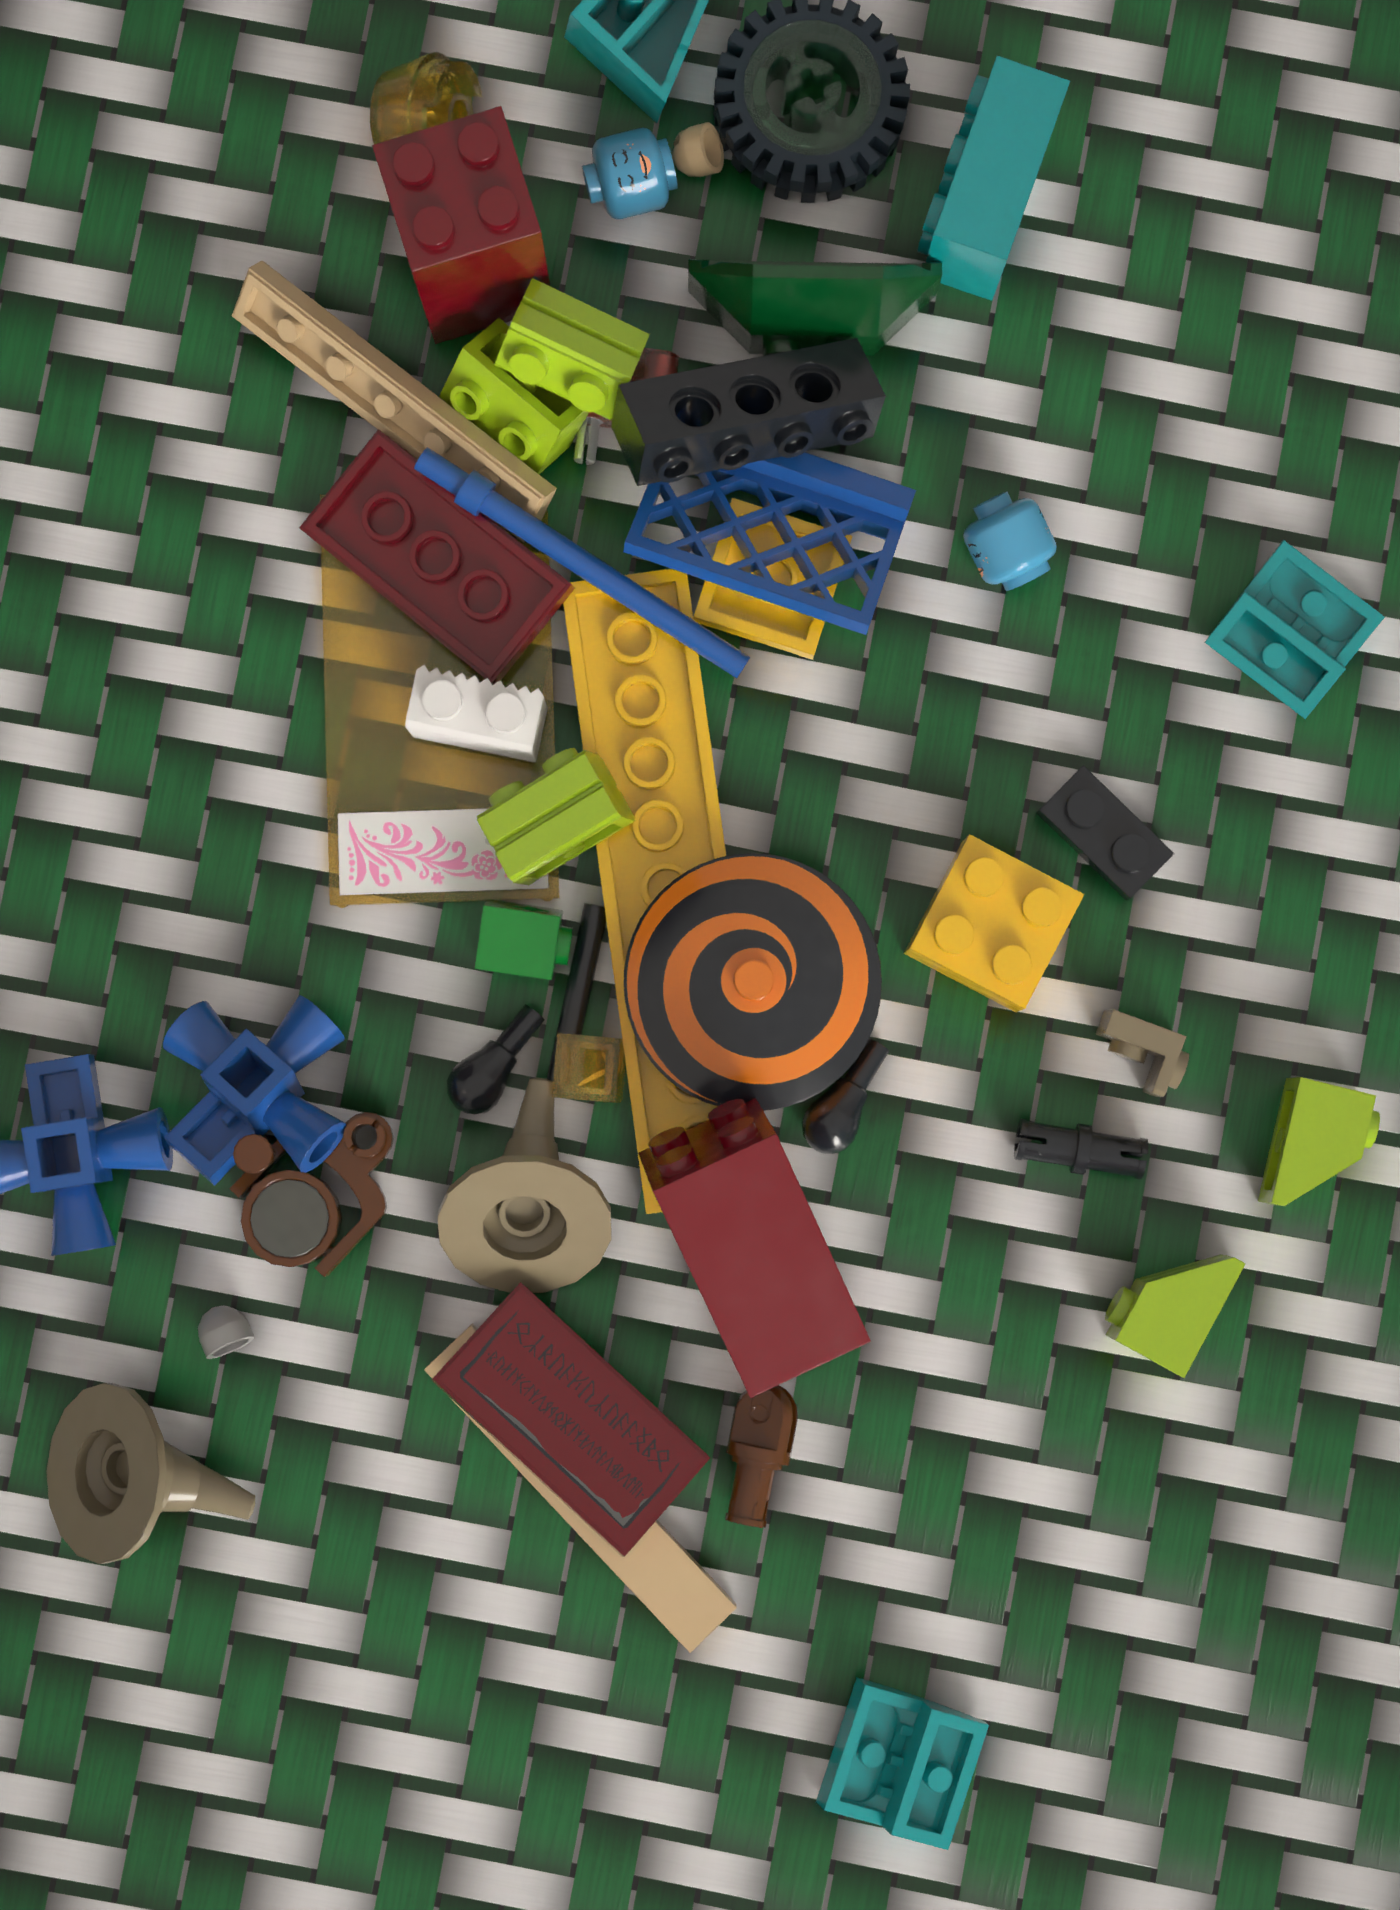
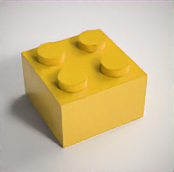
M969 834L958 848L904 954L1006 1008L1018 1012L1026 1008L1085 894Z

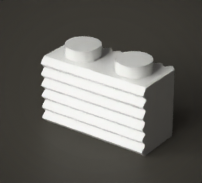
M425 665L416 670L405 727L414 738L536 762L548 708L539 688L530 693L526 686L517 690L512 683L505 688L501 681L492 685L488 678L479 682L475 675L467 680L463 673L454 677L450 670L444 674H441L438 668L429 672Z

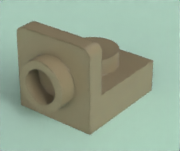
M1114 1009L1105 1010L1096 1035L1111 1040L1107 1051L1144 1064L1147 1054L1155 1056L1143 1087V1092L1156 1097H1164L1168 1087L1177 1089L1189 1061V1053L1181 1051L1187 1036Z

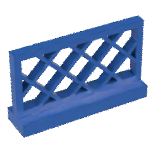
M806 452L791 458L781 456L747 463L734 470L719 469L695 474L699 477L704 487L679 497L675 495L669 483L661 481L647 485L625 540L624 553L864 635L867 634L916 492V490ZM740 490L758 496L764 508L737 518L725 495ZM661 495L664 502L656 505L658 497ZM712 500L724 523L697 533L685 510ZM799 510L817 516L824 529L797 538L785 515ZM672 515L685 538L670 544H664L643 537L648 524ZM772 521L785 544L758 554L745 531ZM860 531L884 539L885 543L881 551L858 559L845 536ZM732 536L745 557L744 560L731 565H725L713 561L705 546ZM832 541L845 565L819 575L805 551ZM793 557L806 580L791 586L773 581L766 566ZM876 568L873 578L870 580L866 572ZM853 577L865 597L861 611L836 603L826 587Z

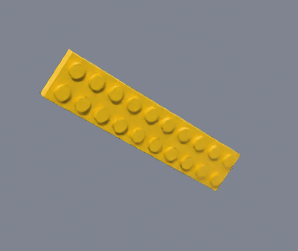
M665 569L625 575L693 619L688 576L686 573L674 569ZM584 580L570 582L575 589L563 603L583 750L598 754L603 759L617 784V789L622 793L635 817L633 823L596 844L635 1137L639 1153L649 1148V1141L663 1131L675 1127H683L686 1131L709 1120L708 1114L717 1106L694 1098L676 1087L659 1072L642 1050L633 1032L625 1003L624 967L627 950L640 918L656 896L686 871L710 860L725 857L726 850L698 653ZM638 1154L646 1214L662 1212Z

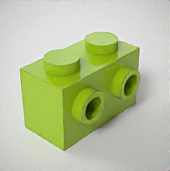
M498 318L462 348L439 397L527 466L540 474L571 446L589 412L578 409L571 401L535 384L523 383L517 380L511 373L494 366L509 325Z

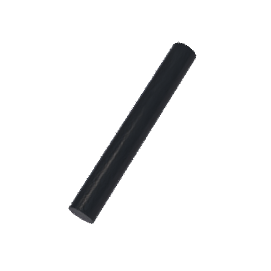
M584 903L546 1078L555 1083L554 1092L568 1095L606 925L605 908L598 905Z

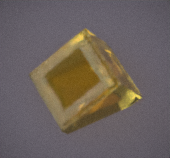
M557 1033L552 1097L621 1103L625 1075V1055L622 1039Z

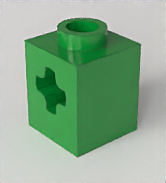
M488 899L483 905L475 969L552 980L556 964L568 966L573 928L561 926L563 910Z

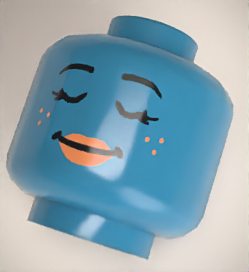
M637 128L599 138L592 147L593 163L582 166L591 204L603 201L606 212L614 219H625L660 210L668 203L669 190L678 188L674 163L667 139L657 140L653 132L647 128Z
M1006 491L973 508L978 519L967 526L963 537L977 569L986 583L992 585L1002 583L1005 590L1009 591L1043 575L1051 569L1047 560L1054 555L1057 546L1035 500L1022 498L1012 502Z

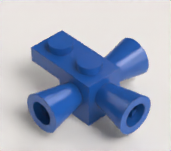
M301 995L297 997L267 1045L263 1044L248 1029H245L235 1039L207 1001H201L192 1005L175 1020L167 1031L163 1040V1049L201 1070L200 1076L210 1092L164 1137L165 1140L214 1186L236 1164L233 1152L238 1140L250 1134L263 1137L269 1130L272 1131L302 1173L313 1170L338 1146L343 1138L346 1123L302 1099L301 1097L305 1092L295 1073L344 1041V1035L327 1015Z
M86 1054L25 1064L34 1126L21 1128L23 1140H0V1194L26 1184L30 1185L31 1193L54 1191L51 1256L114 1246L116 1242L94 1184L113 1181L111 1169L166 1171L172 1169L173 1148L164 1138L170 1132L165 1112L161 1107L105 1127L94 1055Z

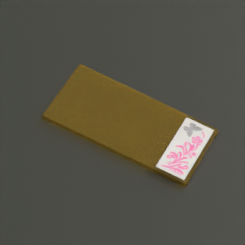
M320 495V501L325 495ZM547 508V510H546V512H545V514H544V516H543V518H542V520H541L542 522H544V523L547 524V525H548V508ZM496 523L507 533H509L512 537H514L517 541H519L522 545H524L527 549H529L532 553H534L537 557H539L542 561H544L547 565L550 566L549 556L539 551L526 541L522 542L512 533L506 530L503 526ZM321 546L330 906L346 908L351 905L487 901L488 899L497 901L542 899L548 902L553 899H560L559 868L529 886L513 883L507 877L495 854V849L488 842L477 821V815L492 807L488 799L494 792L516 781H522L524 786L545 774L542 764L555 755L551 619L501 680L505 688L512 683L517 690L526 686L530 693L539 688L544 696L548 709L536 762L414 738L406 729L405 721L418 668L425 665L429 672L438 668L441 674L450 670L454 677L463 673L467 680L474 675L479 682L485 679Z

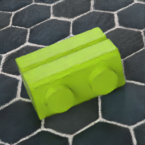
M532 278L511 321L494 366L511 373L517 380L523 383L535 384L571 401L575 407L582 411L594 412L612 420L618 385L630 382L650 334Z
M569 748L555 754L542 764L545 772L544 775L524 786L522 781H516L500 788L488 799L492 807L477 815V821L490 845L495 849V854L507 877L513 883L531 885L635 821V817L626 800L617 789L616 782L605 762L598 754L587 750L578 753L576 748Z

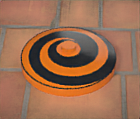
M747 853L716 858L686 871L673 880L656 896L640 918L627 950L624 967V996L627 1013L633 1032L642 1050L659 1072L676 1087L694 1098L717 1107L735 1099H742L746 1103L756 1098L763 1111L774 1110L797 1104L822 1092L850 1068L864 1049L873 1031L881 1001L882 975L878 949L873 934L856 904L837 884L819 871L801 862L770 854Z

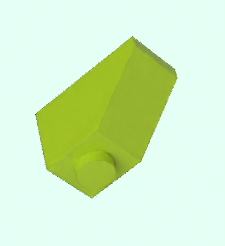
M1303 1077L1286 1078L1258 1202L1286 1206L1361 1160L1364 1148L1370 1149L1373 1146L1379 1130L1380 1114L1378 1111L1373 1110L1376 1095Z
M1220 1254L1135 1279L1130 1289L1122 1286L1113 1297L1105 1314V1320L1111 1323L1105 1335L1165 1369L1185 1378L1246 1263L1235 1257Z

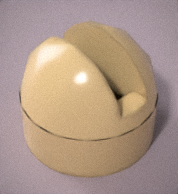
M705 122L690 126L678 133L672 151V159L677 169L688 177H704L721 172L724 164L723 146L718 131L711 123Z

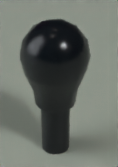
M525 1004L496 1041L490 1040L479 1051L463 1059L452 1069L447 1079V1094L458 1110L475 1115L487 1113L497 1105L504 1092L509 1074L517 1063L515 1056L545 1020L538 1012Z
M869 1038L864 1049L851 1065L845 1077L836 1080L832 1087L815 1100L805 1111L802 1120L803 1137L814 1150L823 1154H835L846 1150L855 1140L860 1125L862 1109L868 1097L865 1091L889 1053V1050L879 1042Z

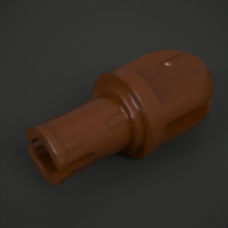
M779 1385L752 1398L749 1397L747 1390H745L740 1395L734 1408L726 1453L732 1455L731 1460L737 1462L728 1513L726 1512L725 1520L746 1526L766 1528V1516L775 1470L781 1471L783 1465L788 1466L790 1464L798 1422L797 1404L791 1394Z

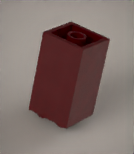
M502 106L372 145L435 344L484 330L498 318L505 323L512 321L532 278L550 286L541 229Z
M756 1098L746 1103L742 1099L723 1103L708 1114L709 1120L686 1131L683 1127H675L663 1131L649 1141V1148L638 1153L656 1200L750 1398L871 1342L780 1140Z

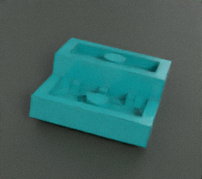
M1283 540L1227 611L1205 643L1306 719L1346 670L1344 667L1385 616Z
M857 1677L816 1802L824 1811L881 1825L890 1835L949 1850L989 1724L936 1702Z

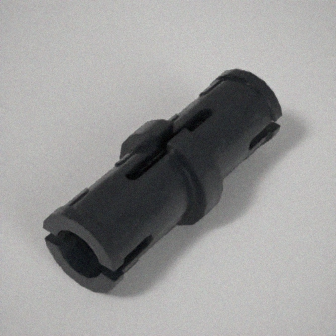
M1027 1119L1019 1120L1016 1138L1036 1140L1042 1144L1026 1141L1015 1143V1160L1025 1159L1069 1166L1070 1173L1081 1175L1085 1174L1087 1169L1132 1176L1135 1179H1142L1144 1176L1147 1161L1125 1158L1120 1154L1142 1157V1154L1148 1155V1139L1146 1138L1136 1139L1092 1132L1091 1125L1080 1123L1076 1125L1075 1129L1029 1122Z

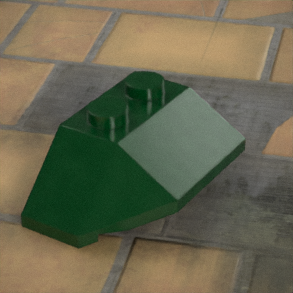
M688 259V292L749 354H763V356L852 338H858L866 355H875L936 296L942 277V263L709 261L704 259Z

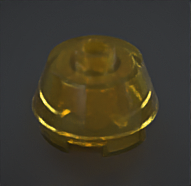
M432 52L384 71L378 78L371 97L370 128L373 143L377 144L472 115L471 97H482L480 83L473 68L467 62L450 61L444 54Z

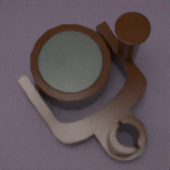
M364 1112L354 1115L346 1122L342 1140L324 1160L350 1186L358 1198L362 1210L360 1221L334 1248L332 1246L340 1235L343 1216L339 1199L328 1183L312 1173H302L293 1170L269 1174L262 1179L286 1153L285 1149L278 1140L271 1145L266 1138L256 1134L246 1135L238 1140L234 1147L233 1157L238 1168L245 1173L229 1189L238 1198L246 1197L243 1203L241 1225L244 1238L254 1253L272 1265L296 1267L312 1263L324 1256L315 1269L323 1277L329 1276L386 1212V1197L377 1182L370 1176V1173L388 1155L393 1146L394 1136L389 1123L375 1113ZM372 1126L376 1130L377 1141L370 1149L363 1150L356 1143V1134L362 1127Z

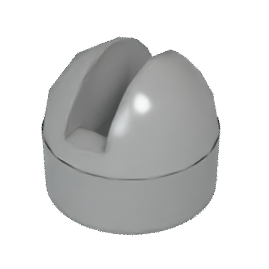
M228 1306L211 1308L202 1316L198 1326L199 1342L207 1359L221 1357L249 1344L255 1338L245 1316L237 1309Z

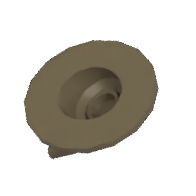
M529 1079L512 1136L506 1144L503 1155L471 1167L449 1186L438 1210L439 1242L454 1267L480 1285L509 1293L520 1282L532 1293L548 1292L577 1282L600 1263L612 1239L611 1206L597 1182L572 1164L559 1161L558 1146L555 1142L554 1134L555 1083L549 1079Z
M102 1383L82 1390L64 1409L52 1436L46 1471L51 1512L60 1536L75 1554L97 1564H107L129 1558L149 1539L161 1512H187L192 1508L246 1520L253 1513L255 1495L164 1441L153 1410L134 1389L114 1383Z

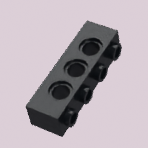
M852 338L619 384L611 428L637 486L661 481L671 483L690 475L719 469L734 470L747 463L781 456L791 458L810 450L839 444L853 445L864 439L872 438L886 395L858 338Z

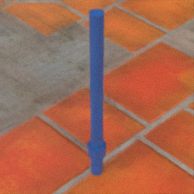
M428 447L418 458L414 469L455 495V504L475 517L480 512L722 670L736 679L738 678L750 659L748 655L494 491L496 484L476 470L468 474Z

